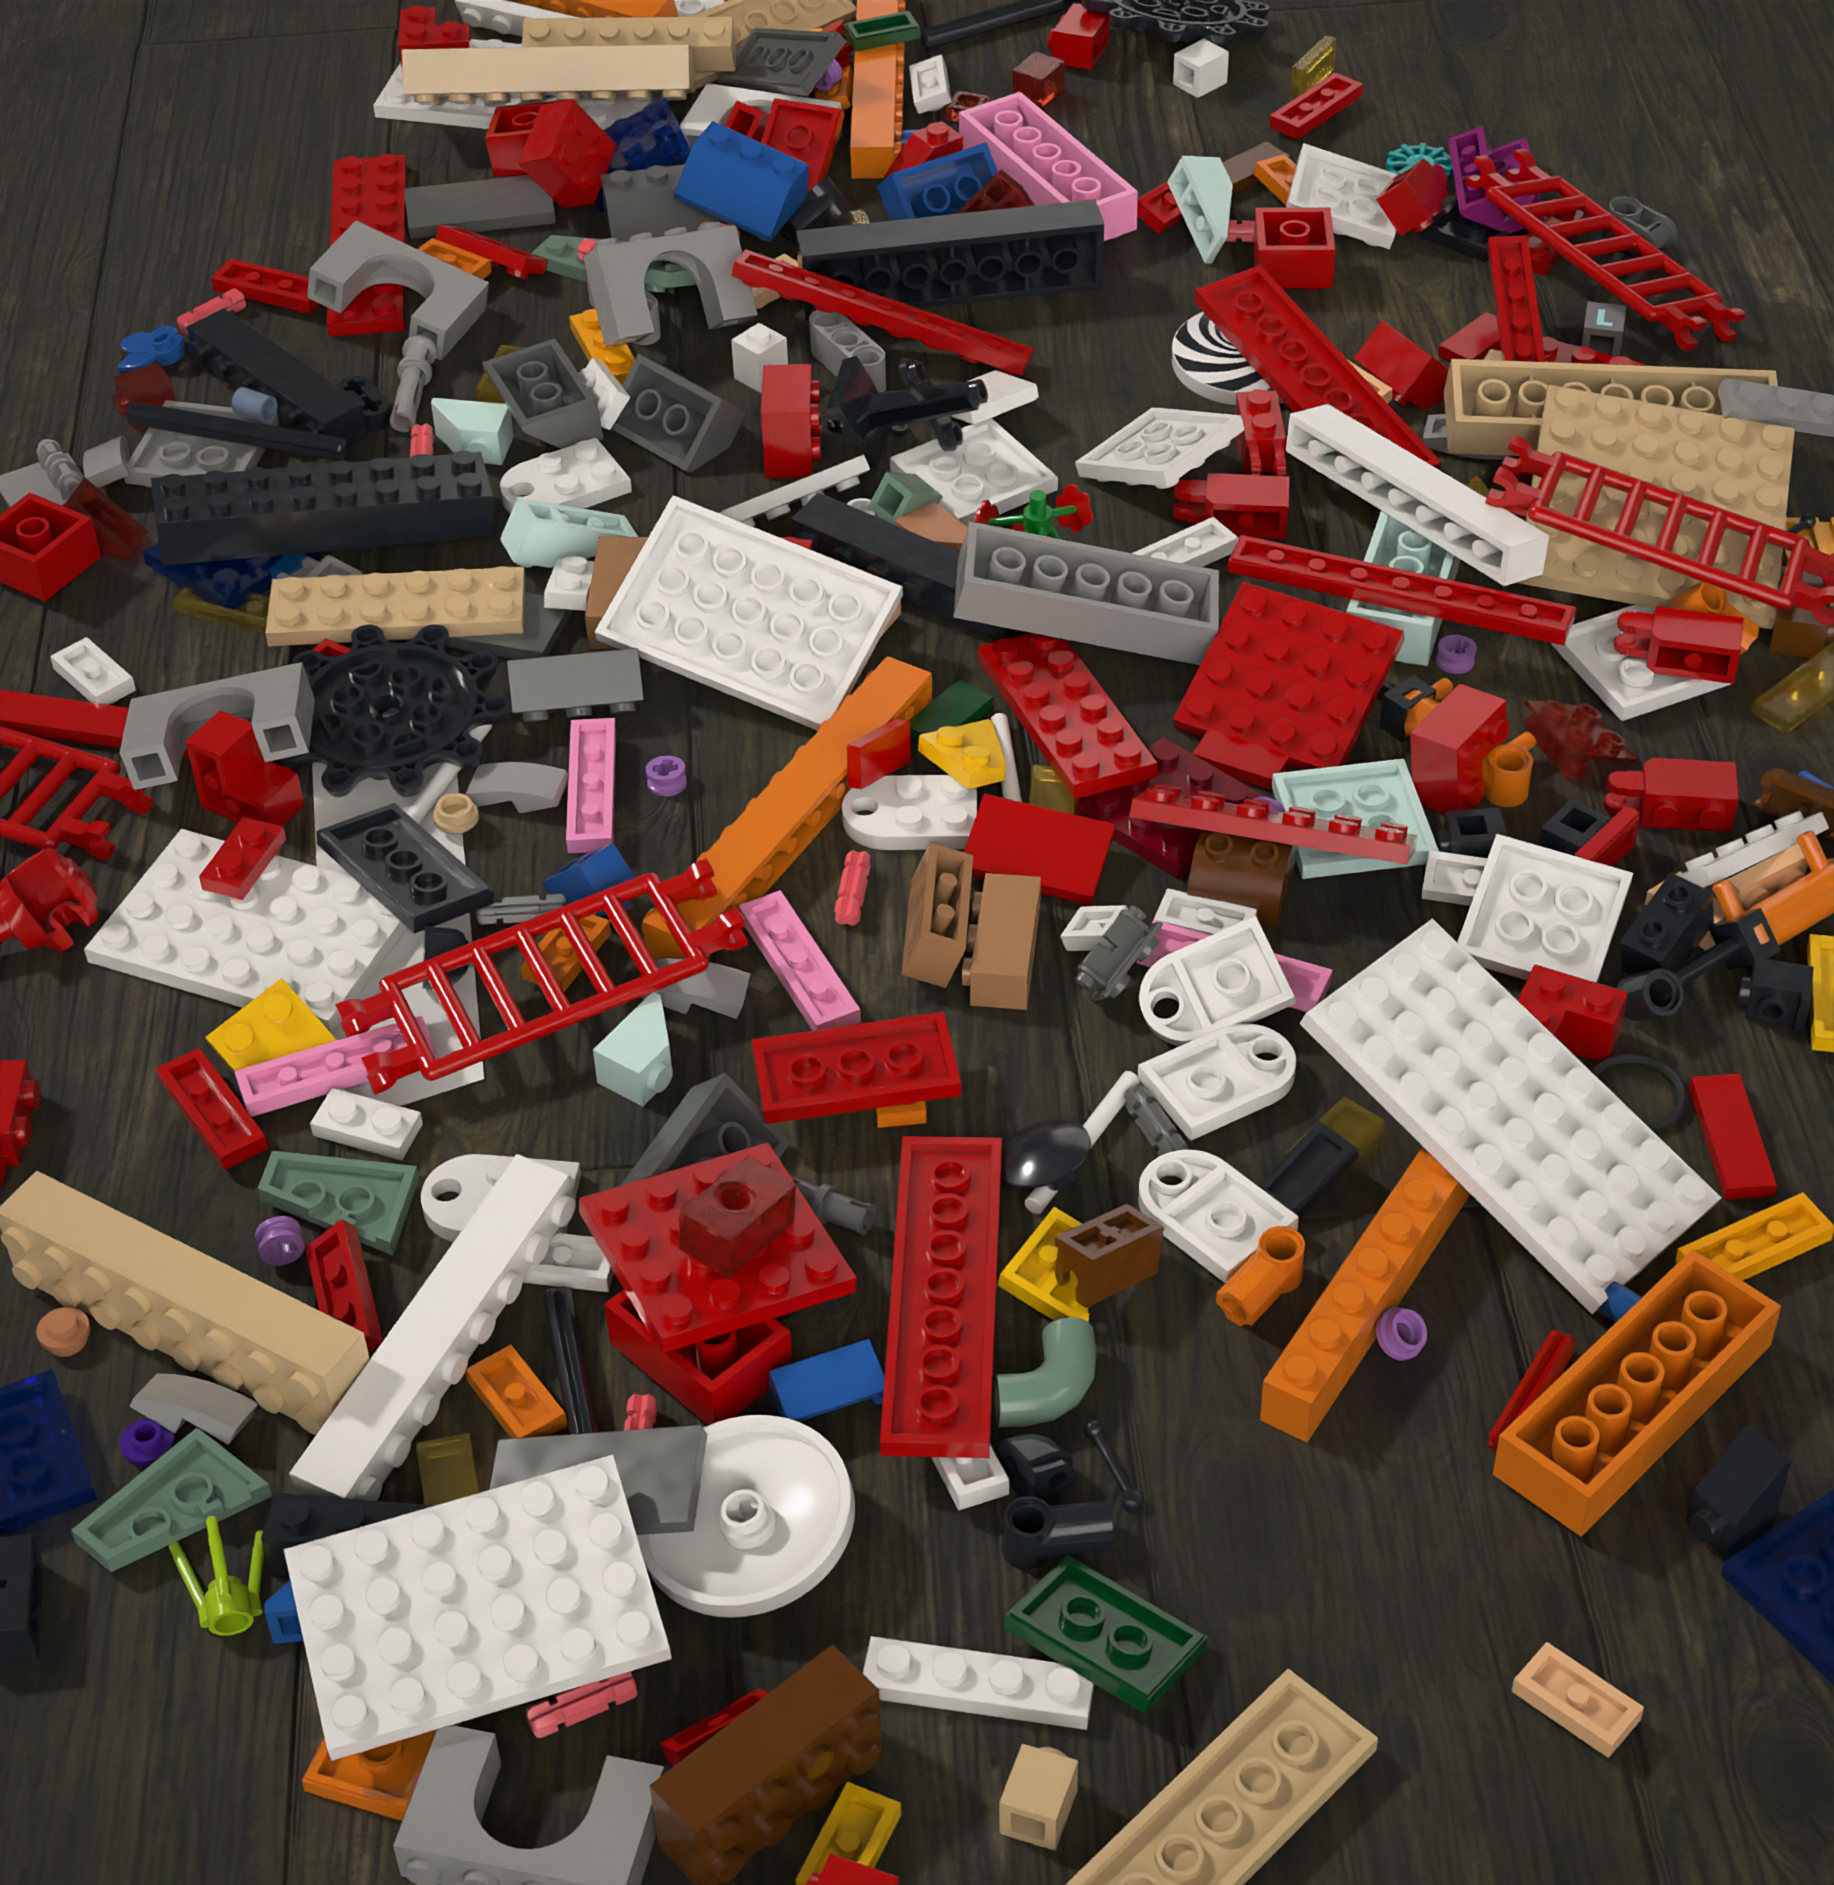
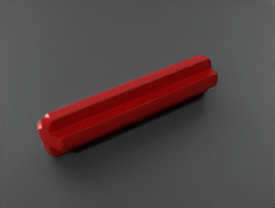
M1554 1330L1549 1333L1489 1434L1488 1446L1493 1452L1497 1451L1499 1435L1561 1376L1575 1352L1576 1340L1572 1335L1564 1334L1561 1330Z

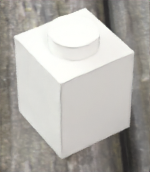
M1202 39L1174 54L1173 85L1199 98L1226 84L1229 52L1206 39Z
M760 323L731 340L734 378L762 393L763 365H788L787 338Z

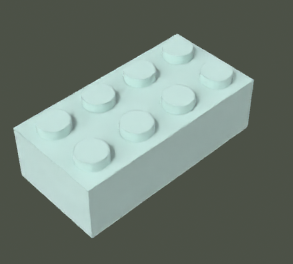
M1382 510L1364 559L1365 562L1453 581L1460 564L1458 557ZM1350 599L1346 613L1404 631L1405 640L1395 661L1428 666L1442 619Z

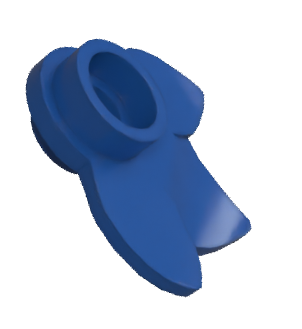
M165 325L157 327L151 333L139 332L126 337L120 342L119 346L128 355L117 366L118 371L142 369L155 361L160 366H167L177 362L185 355L183 348L185 341L182 335L178 334L179 331L176 327Z

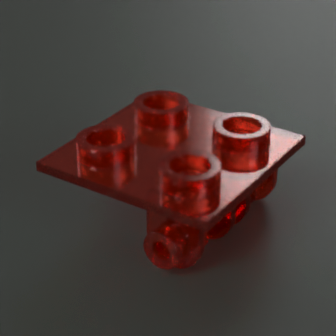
M1547 700L1546 702L1525 701L1524 704L1532 712L1524 720L1525 732H1529L1535 737L1536 745L1546 754L1550 761L1554 762L1553 764L1564 777L1572 778L1573 780L1582 778L1587 771L1585 765L1589 759L1631 763L1637 761V758L1625 746V740L1606 726L1601 720L1600 712L1594 707L1584 703H1579L1578 705L1561 704L1554 700Z

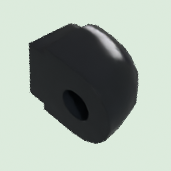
M425 926L423 961L466 945L469 942L466 940L465 935L457 929ZM469 964L446 972L452 985L465 975ZM429 980L423 982V989H433Z
M1022 1434L1004 1439L999 1443L998 1460L1009 1479V1485L1020 1497L1031 1496L1046 1501L1063 1493L1072 1483L1075 1475L1072 1468V1457L1051 1438L1039 1434Z

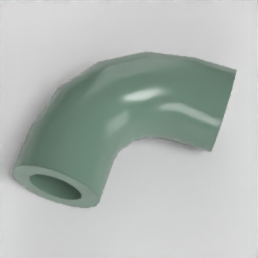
M1069 1317L1051 1322L1042 1332L1044 1362L1039 1368L1027 1373L995 1375L994 1407L998 1428L1025 1427L1053 1421L1079 1404L1095 1377L1097 1352L1093 1326L1088 1321Z

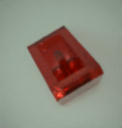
M85 477L78 483L63 504L64 507L92 518L101 556L128 560L148 533L147 529Z

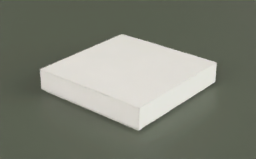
M994 370L969 380L981 379L985 383L988 392L987 402L980 404L978 410L950 416L975 425L1036 400L1039 397L1037 385Z

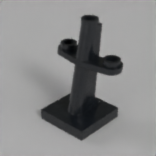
M857 356L843 359L825 411L828 416L841 415L844 425L840 435L847 446L858 444L863 451L862 455L865 456L869 468H873L877 465L888 429L893 426L930 420L940 447L946 452L955 451L957 446L963 442V434L960 425L956 421L952 422L949 416L978 410L980 404L986 403L988 392L985 383L981 379L933 386L927 378L926 368L922 361L904 358L899 363V373L902 383L907 389L878 392Z

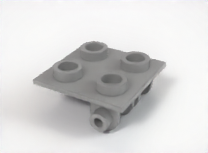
M44 439L38 444V463L0 475V493L9 507L29 492L64 507L77 506L83 501L97 497L68 453H62L60 445L55 440Z

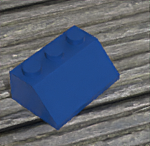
M712 121L693 143L675 189L674 199L771 242L807 197L809 164Z
M987 142L892 173L877 186L890 221L1012 208Z

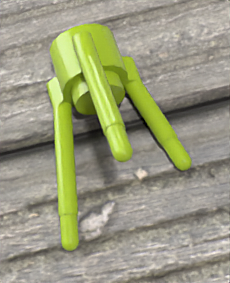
M209 1516L206 1519L215 1580L208 1585L206 1594H204L179 1542L176 1541L168 1546L198 1610L200 1627H209V1630L216 1635L229 1636L248 1629L254 1622L253 1616H258L262 1613L260 1588L265 1555L261 1540L263 1531H258L255 1534L248 1587L242 1584L240 1578L228 1576L217 1518Z

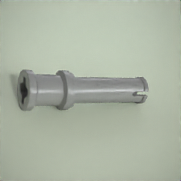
M424 336L409 337L404 342L402 348L404 358L399 362L397 368L398 377L401 381L390 417L391 426L400 432H408L415 425L423 386L429 383L432 377L431 364L436 359L437 347L433 341Z

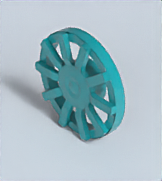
M1426 143L1413 146L1403 144L1401 148L1388 153L1386 171L1402 174L1415 166L1421 159H1425L1431 166L1436 163H1445L1446 165L1440 164V166L1445 169L1448 176L1447 181L1453 176L1451 156L1444 152L1443 147L1434 148L1426 146ZM1394 167H1405L1398 172L1394 169Z

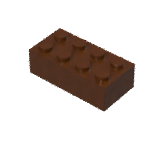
M833 1644L650 1785L659 1848L694 1885H716L719 1882L727 1883L742 1870L746 1860L764 1846L771 1847L777 1844L788 1833L791 1824L809 1810L816 1811L822 1808L833 1797L840 1785L854 1774H864L876 1763L880 1753H882L879 1689Z

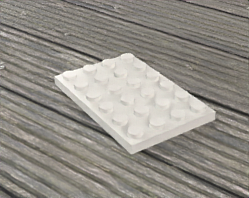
M673 495L596 628L595 636L598 641L619 650L638 648L639 658L818 731L821 723L829 720L841 707L845 697L850 695L903 596V588L900 585Z
M181 829L84 949L89 963L242 1008L279 979L283 978L332 1034L341 1021L335 1004L358 998L404 934L407 927L352 876L278 855L274 856L243 900L202 890L199 876L225 841Z
M613 1455L284 1549L327 1751L331 1761L672 1659Z

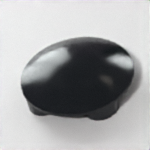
M1052 1119L1031 1124L1014 1133L1002 1144L1001 1183L1003 1188L1013 1191L1020 1188L1047 1186L1050 1190L1059 1191L1072 1185L1076 1178L1074 1171L1084 1162L1090 1151L1091 1140L1087 1130L1074 1121Z

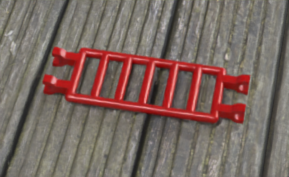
M1526 149L1514 151L1512 157L1519 162L1520 170L1517 168L1509 169L1506 171L1505 177L1516 183H1510L1498 174L1494 162L1486 155L1475 157L1473 164L1480 169L1481 176H1467L1465 183L1469 187L1485 189L1486 198L1492 204L1646 321H1659L1674 333L1676 343L1685 351L1696 349L1698 341L1691 336L1690 328L1694 331L1705 329L1708 323L1706 320L1713 324L1715 334L1724 342L1735 340L1737 333L1730 328L1729 319L1733 322L1742 321L1747 313L1737 307H1725L1722 304L1721 295L1564 178L1561 176H1549L1537 167L1535 159ZM1552 191L1557 192L1563 197L1526 205H1520L1512 199ZM1579 210L1589 216L1588 218L1546 225L1538 219L1540 217ZM1601 230H1608L1616 236L1572 245L1563 238ZM1633 249L1642 256L1599 265L1590 258ZM1660 269L1669 276L1625 285L1616 278ZM1687 289L1696 296L1655 306L1644 299V297ZM1698 313V314H1700L1702 317H1704L1706 320H1704L1703 318H1701V317H1699V316H1690V317H1688L1687 314Z
M1516 435L1512 436L1507 450L1517 453L1520 459L1505 456L1501 467L1498 468L1493 482L1502 485L1506 491H1498L1491 488L1485 502L1486 504L1495 507H1505L1511 504L1527 510L1529 518L1537 523L1781 610H1789L1793 605L1811 611L1817 621L1832 627L1834 623V610L1827 608L1824 604L1834 603V553L1829 555L1810 548L1809 540L1799 535L1570 454L1557 451L1550 456L1533 450L1525 439ZM1563 470L1587 479L1573 517L1548 508ZM1524 471L1542 479L1538 488H1534L1518 482L1514 474H1520ZM1603 485L1628 493L1614 531L1589 523ZM1644 499L1668 507L1655 546L1630 537ZM1685 514L1709 522L1697 560L1672 552ZM1725 528L1750 536L1738 575L1713 567ZM1766 543L1791 551L1780 590L1755 582ZM1806 571L1822 577L1823 582L1828 587L1818 589L1802 583L1803 572Z
M0 726V747L5 745L21 750L0 774V801L40 756L58 761L56 766L8 820L0 818V837L41 850L47 848L55 850L61 842L84 848L90 855L107 861L116 850L114 843L104 840L111 831L110 824L97 820L86 823L80 821L100 796L122 802L130 810L145 815L153 806V798L142 794L146 788L134 790L130 779L119 775L121 772L119 762ZM77 768L96 773L46 832L27 826Z
M707 858L689 866L685 873L662 882L660 877L653 872L643 874L384 976L379 982L380 994L362 1001L359 999H349L335 1005L342 1020L341 1025L346 1037L367 1032L371 1026L394 1018L407 1044L406 1047L388 1054L376 1052L361 1057L368 1074L367 1079L374 1095L390 1089L398 1079L420 1071L426 1080L435 1081L707 970L709 966L706 955L723 948L735 950L748 945L747 938L741 928L745 927L744 919L738 909L734 908L720 915L713 924L693 932L690 930L676 905L692 898L704 900L718 895L717 888L711 880L712 877H715L714 870ZM648 893L686 958L661 969L657 966L622 905L623 902ZM603 910L606 912L641 974V977L616 987L578 921ZM560 927L597 992L596 995L572 1005L535 940V937ZM515 945L521 951L553 1011L527 1023L491 957L492 954ZM472 962L508 1028L507 1031L482 1041L446 972ZM426 980H429L463 1047L437 1059L401 991Z

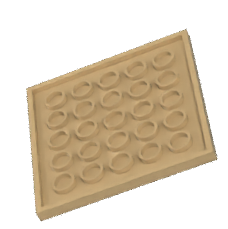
M1548 385L1537 445L1538 452L1550 456L1557 451L1564 452L1785 530L1795 428L1745 419H1724L1723 415ZM1563 470L1548 508L1573 517L1587 479ZM1533 475L1531 486L1538 488L1542 478ZM1603 485L1589 523L1614 531L1628 493ZM1644 499L1630 537L1655 546L1668 507ZM1527 511L1526 522L1548 534L1549 540L1543 574L1516 583L1655 608V606L1669 608V602L1672 597L1701 582L1689 576L1532 521ZM1685 514L1672 552L1697 560L1709 522ZM1725 528L1713 567L1738 575L1750 536ZM1766 543L1755 582L1778 590L1783 548ZM1725 590L1728 603L1759 627L1773 628L1776 613L1775 607Z

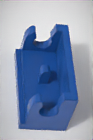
M867 1339L770 1370L768 1396L771 1403H773L778 1417L800 1422L872 1398L875 1405L883 1403L885 1376L870 1340Z

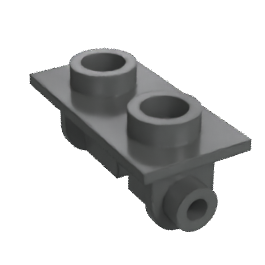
M1133 905L1128 910L1122 909L1119 915L1102 936L1115 947L1112 953L1100 943H1097L1083 962L1076 968L1079 974L1074 980L1088 991L1093 986L1097 989L1090 998L1092 1001L1105 999L1108 996L1115 998L1125 988L1131 979V976L1126 972L1136 959L1142 962L1157 946L1159 939L1155 935L1163 926L1162 922L1159 921L1149 925L1144 924L1143 920L1146 918V915Z

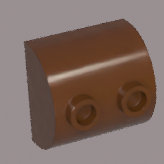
M1201 829L1192 860L1187 895L1257 909V919L1260 926L1278 930L1297 857V846Z

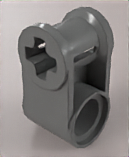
M1620 196L1610 201L1608 212L1658 249L1667 248L1676 242L1678 238L1677 227L1668 216L1652 210L1632 197ZM1604 230V239L1616 237L1608 230ZM1633 249L1625 250L1634 255L1636 258L1642 257Z

